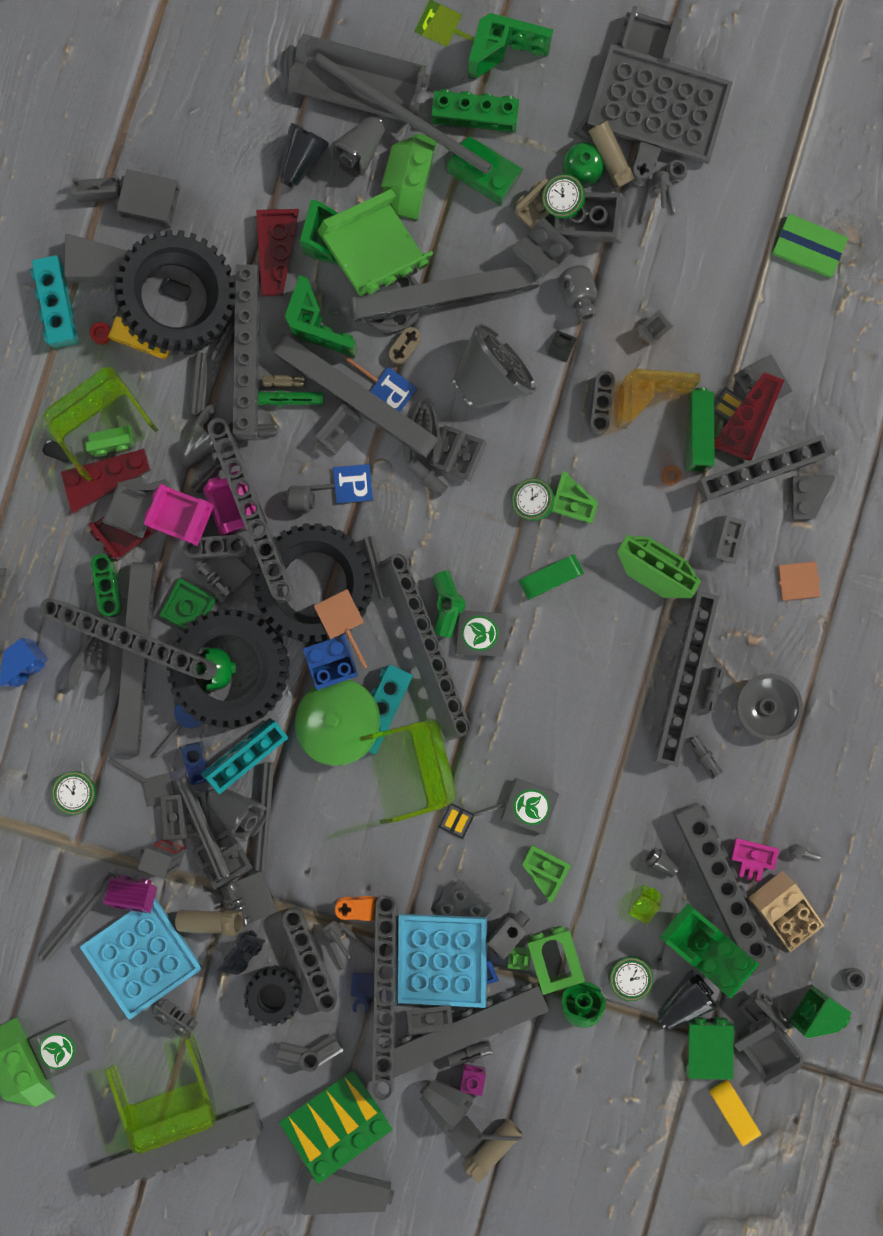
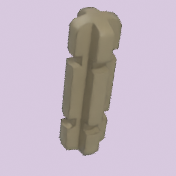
M264 375L262 384L265 388H272V386H275V388H292L293 386L303 388L305 386V378L303 375H295V377L292 375H275V377Z

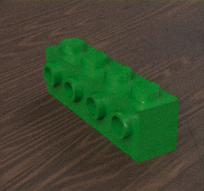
M447 89L434 91L432 124L516 132L519 99L509 95L494 97L488 93L474 95L468 91L454 93Z

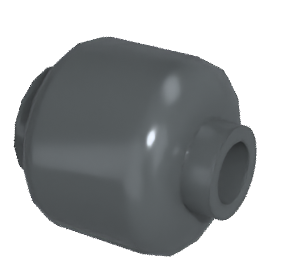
M290 486L287 493H283V506H287L289 513L307 514L311 509H314L315 493L311 492L308 486Z

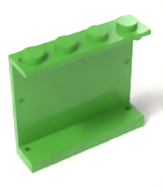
M392 189L325 219L317 230L359 296L366 293L371 295L378 291L380 286L385 284L387 287L397 280L396 278L400 276L405 278L414 269L418 268L421 270L429 264L428 260L434 254L433 251L422 254L390 204L396 195Z

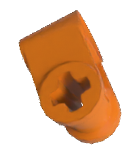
M341 897L336 902L335 914L343 920L373 921L376 916L377 897ZM343 903H346L347 907L351 908L347 910V913H343V910L339 909L343 906Z

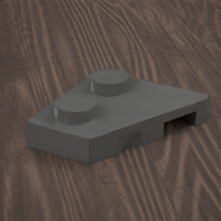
M835 475L791 477L792 519L816 518L835 479Z

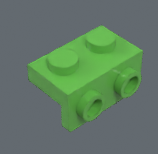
M130 426L89 433V442L85 443L87 452L95 457L105 456L107 452L112 451L125 452L129 448L135 447Z

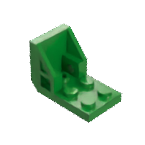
M494 13L487 14L479 20L469 57L468 78L477 80L503 62L507 46H511V48L517 51H530L536 56H548L554 29Z
M312 199L300 238L303 253L312 259L339 265L317 232L325 219L338 214V212L322 202Z
M299 275L285 314L294 338L355 358L358 351L356 340L350 334L341 332L339 335L332 332L331 328L322 325L323 319L307 277Z
M688 903L659 937L730 999L760 965Z

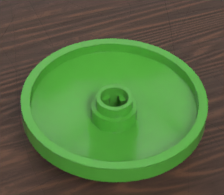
M346 680L320 690H316L315 686L312 687L301 700L295 719L296 735L303 750L312 759L331 766L348 765L362 758L376 741L380 727V713L374 697L364 686L352 680Z

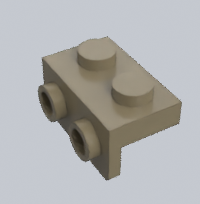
M546 178L542 182L537 181L531 187V192L526 197L523 195L515 203V215L531 231L540 219H546L550 215L543 206L542 201L543 189L548 182Z

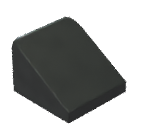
M557 330L547 354L567 362L577 338Z

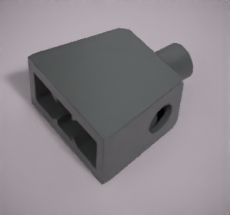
M521 910L513 919L505 917L487 936V948L497 958L505 959L526 935L527 932L523 927L530 918ZM511 927L512 934L508 936L507 931Z

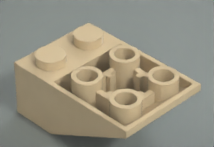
M783 871L749 897L756 910L790 953L824 926L796 883Z

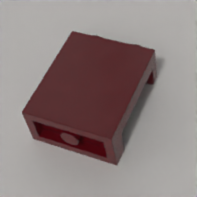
M104 516L95 523L91 522L89 524L92 528L90 531L91 535L97 542L101 540L105 545L103 550L110 559L114 557L117 560L122 559L158 531L147 527L144 537L140 538L103 523Z

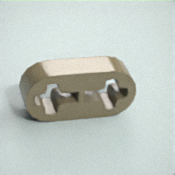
M414 327L406 328L389 351V358L393 364L399 366L405 364L419 346L421 334L418 329ZM414 333L416 341L411 340L409 344L406 345L405 343L408 340L406 335H412ZM402 348H405L402 353L404 358L394 359V352H400Z

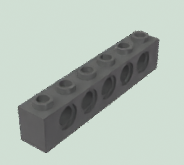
M821 435L699 479L696 484L702 501L706 502L821 461L831 454L824 436Z

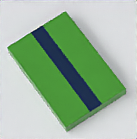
M788 214L772 255L831 279L848 237Z

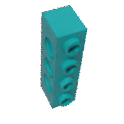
M57 255L31 260L33 268H30V273L37 285L34 293L36 300L41 305V309L38 312L41 322H44L45 330H43L45 343H48L53 349L79 344L62 260ZM53 278V283L45 286L46 280ZM52 299L58 300L55 306L49 307ZM58 319H61V325L57 328H53L54 322Z
M390 664L388 668L383 667L379 675V679L382 681L379 687L374 686L371 692L376 703L384 702L387 705L386 713L380 715L378 736L369 752L375 755L413 678L412 674ZM389 682H393L397 688L393 695H388L384 691V686Z
M269 718L201 774L214 791L220 795L286 741L288 736L275 720Z

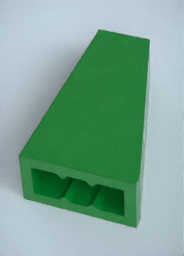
M699 387L692 390L688 395L685 471L707 472L714 466L715 462L714 391H708L707 388Z

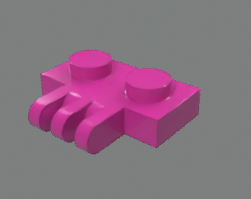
M735 838L730 859L740 862L738 877L743 878L744 872L747 870L746 879L751 880L753 873L756 872L755 881L760 882L763 868L775 870L779 849Z

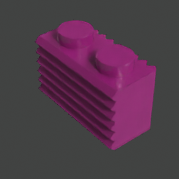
M119 875L118 879H109L110 882L108 883L104 904L112 908L151 914L157 892V887L151 884V880L139 878L138 882L131 881V877Z

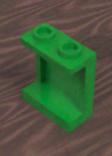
M698 1017L687 1022L688 1064H685V1074L689 1079L733 1080L734 1025L727 1018L716 1017L714 1021Z

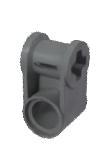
M641 141L632 169L635 179L631 180L633 185L641 187L648 183L659 157L660 147Z

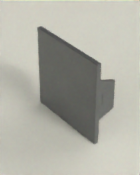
M118 482L102 522L143 538L148 527L144 525V515L152 505L153 495Z

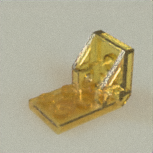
M634 369L624 378L620 385L617 428L626 429L650 404V401L655 397V391L668 392V389L677 390V393L681 394L690 393L700 383V373Z

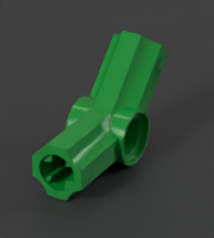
M445 570L436 573L432 578L439 597L437 601L439 613L434 626V632L439 636L451 638L458 614L464 611L466 603L465 599L458 595L450 571Z

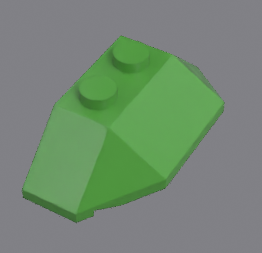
M418 133L392 145L381 186L384 192L392 189L396 197L391 205L397 216L418 221L438 145L436 141L426 135Z
M626 535L617 551L626 574L663 598H692L701 582L699 577H696L694 570L687 560L650 537Z
M15 1017L0 1025V1094L3 1100L37 1107L54 1098L56 1094L49 1080L46 1079L18 1018Z

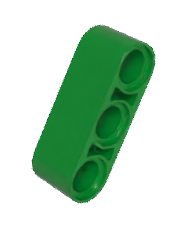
M98 554L91 561L98 609L104 616L117 617L122 611V602L115 563L112 558L110 559L104 554ZM106 559L108 563L106 569L100 570L99 562ZM109 580L111 588L109 591L104 592L102 585L105 581ZM112 601L115 609L113 612L108 613L106 605Z
M573 554L519 580V583L527 600H530L583 575L584 571L576 555Z

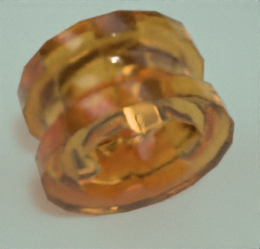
M674 465L666 467L661 474L663 483L668 486L676 485L682 477L681 470ZM673 470L676 480L672 479L669 481L666 472L670 473Z

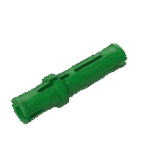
M259 391L258 405H278V407H283V405L323 406L324 392Z

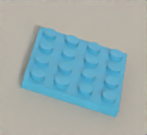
M156 897L151 914L130 911L80 946L128 1020L203 969V966L179 931H177Z
M399 914L398 1003L485 1008L487 994V917Z

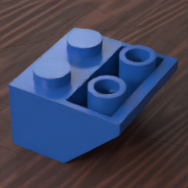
M346 635L303 648L316 690L358 676Z
M20 638L3 652L0 675L1 686L20 687L28 681L27 677L33 672L36 674L45 667L44 663L49 659L33 639Z

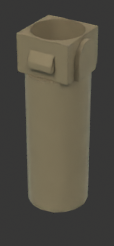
M608 120L588 130L597 150L602 156L613 187H620L635 179Z
M179 910L175 919V926L179 932L235 936L243 930L241 911Z
M507 1118L492 1135L522 1137L523 1133ZM486 1140L463 1163L465 1172L479 1184L488 1175L487 1172L517 1141Z

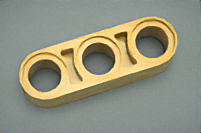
M115 317L108 338L155 357L167 359L170 350L163 354L160 353L161 348L155 347L154 350L148 348L149 343L144 342L142 345L137 341L138 336L135 334L132 337L128 332L129 327H124L121 322L122 318Z
M724 1080L708 1090L742 1146L762 1135L728 1080Z

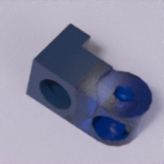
M203 741L183 745L180 750L190 783L195 785L207 782L201 774L208 768Z

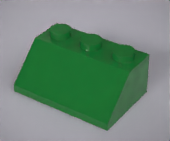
M469 136L461 145L492 164L491 170L488 174H485L456 154H453L447 163V173L501 206L524 169Z
M811 985L790 1017L789 1023L809 1039L840 1032L842 1028L844 1029L849 1024L851 1012L833 998Z

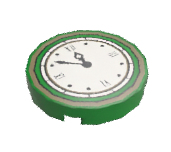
M561 174L547 182L543 189L542 201L549 214L557 219H567L575 216L580 208L583 207L586 195L583 185L577 178L572 175Z
M537 478L526 479L514 489L511 498L512 507L515 513L522 519L540 521L553 510L555 496L552 488L543 480Z
M79 771L67 772L54 782L52 800L61 812L68 815H78L87 811L94 804L96 786L87 774Z
M626 956L619 959L611 968L609 983L613 992L619 998L626 1001H638L651 991L653 973L644 960L635 956Z

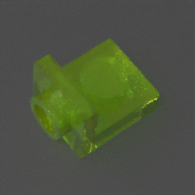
M643 885L640 895L629 909L628 914L648 925L661 907L662 895L655 888Z

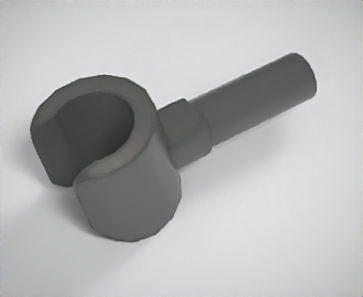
M794 844L789 851L791 855L799 860L803 854L812 859L821 860L820 855L809 852L798 844Z

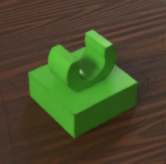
M515 946L508 954L507 968L529 971L531 957L529 947Z

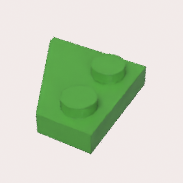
M562 472L554 498V507L551 512L592 524L598 502L580 484H577L567 472Z
M532 844L522 862L523 867L547 900L552 903L571 864Z

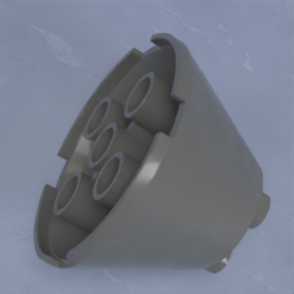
M479 323L474 328L455 375L451 379L452 384L463 392L464 401L469 406L474 404L478 408H484L533 394L537 388L532 387L535 381L524 362L507 342L503 345L496 338L498 334L482 323Z

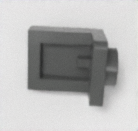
M658 310L647 321L637 327L639 331L638 336L644 343L653 344L674 326L663 312Z

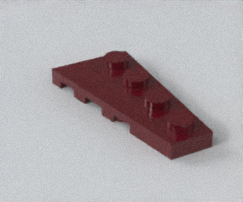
M299 209L256 210L261 297L283 296Z
M763 372L715 439L714 448L751 461L785 379Z
M140 449L61 471L71 512L73 514L77 513L85 506L98 501L99 498L114 492L118 482L121 483L138 478L151 471L146 450Z

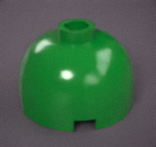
M580 142L573 145L566 152L562 162L563 174L574 176L584 188H588L599 181L605 169L602 156L596 146L589 142Z
M203 648L201 656L205 655L206 659L213 661L217 666V674L214 678L210 680L202 679V685L206 686L204 691L221 690L230 683L231 675H235V662L230 661L229 655L224 650L219 648ZM205 664L201 667L202 674L206 671Z
M583 982L567 987L563 992L561 1009L564 1017L570 1024L579 1028L592 1027L604 1015L606 999L598 986L590 982Z

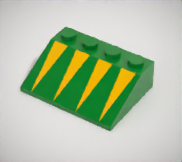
M353 1070L278 1122L317 1184L324 1181L393 1130L381 1109Z

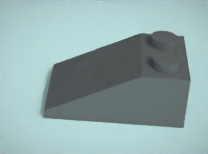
M585 192L584 205L575 216L567 219L555 218L554 228L564 237L596 242L621 243L626 199L622 193Z

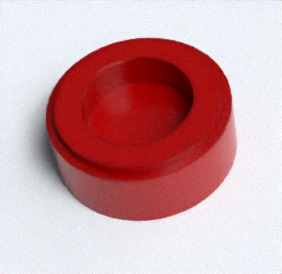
M96 322L91 326L89 334L95 343L104 345L111 340L108 338L111 328L106 323Z

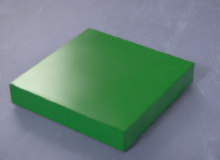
M178 578L159 616L185 630L187 628L185 625L189 621L194 622L196 620L195 617L207 614L206 612L211 611L218 598Z

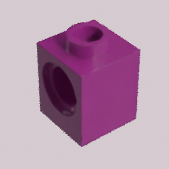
M464 1063L460 1080V1091L482 1096L486 1077L485 1067Z

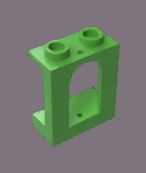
M557 926L552 928L550 933L546 934L537 932L530 935V939L526 940L543 995L585 982L568 927ZM557 940L562 944L570 973L549 978L542 955V947L545 942Z

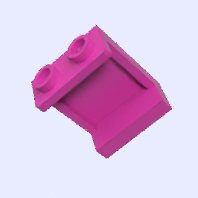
M239 471L232 472L231 475H235ZM218 476L208 480L203 491L207 501L214 505L212 514L220 536L246 530L227 479H221ZM248 486L240 487L238 494L244 495L248 490ZM253 505L249 506L246 510V515L254 514L256 507Z
M160 484L159 488H156L153 493L151 507L145 512L144 525L198 546L214 505Z

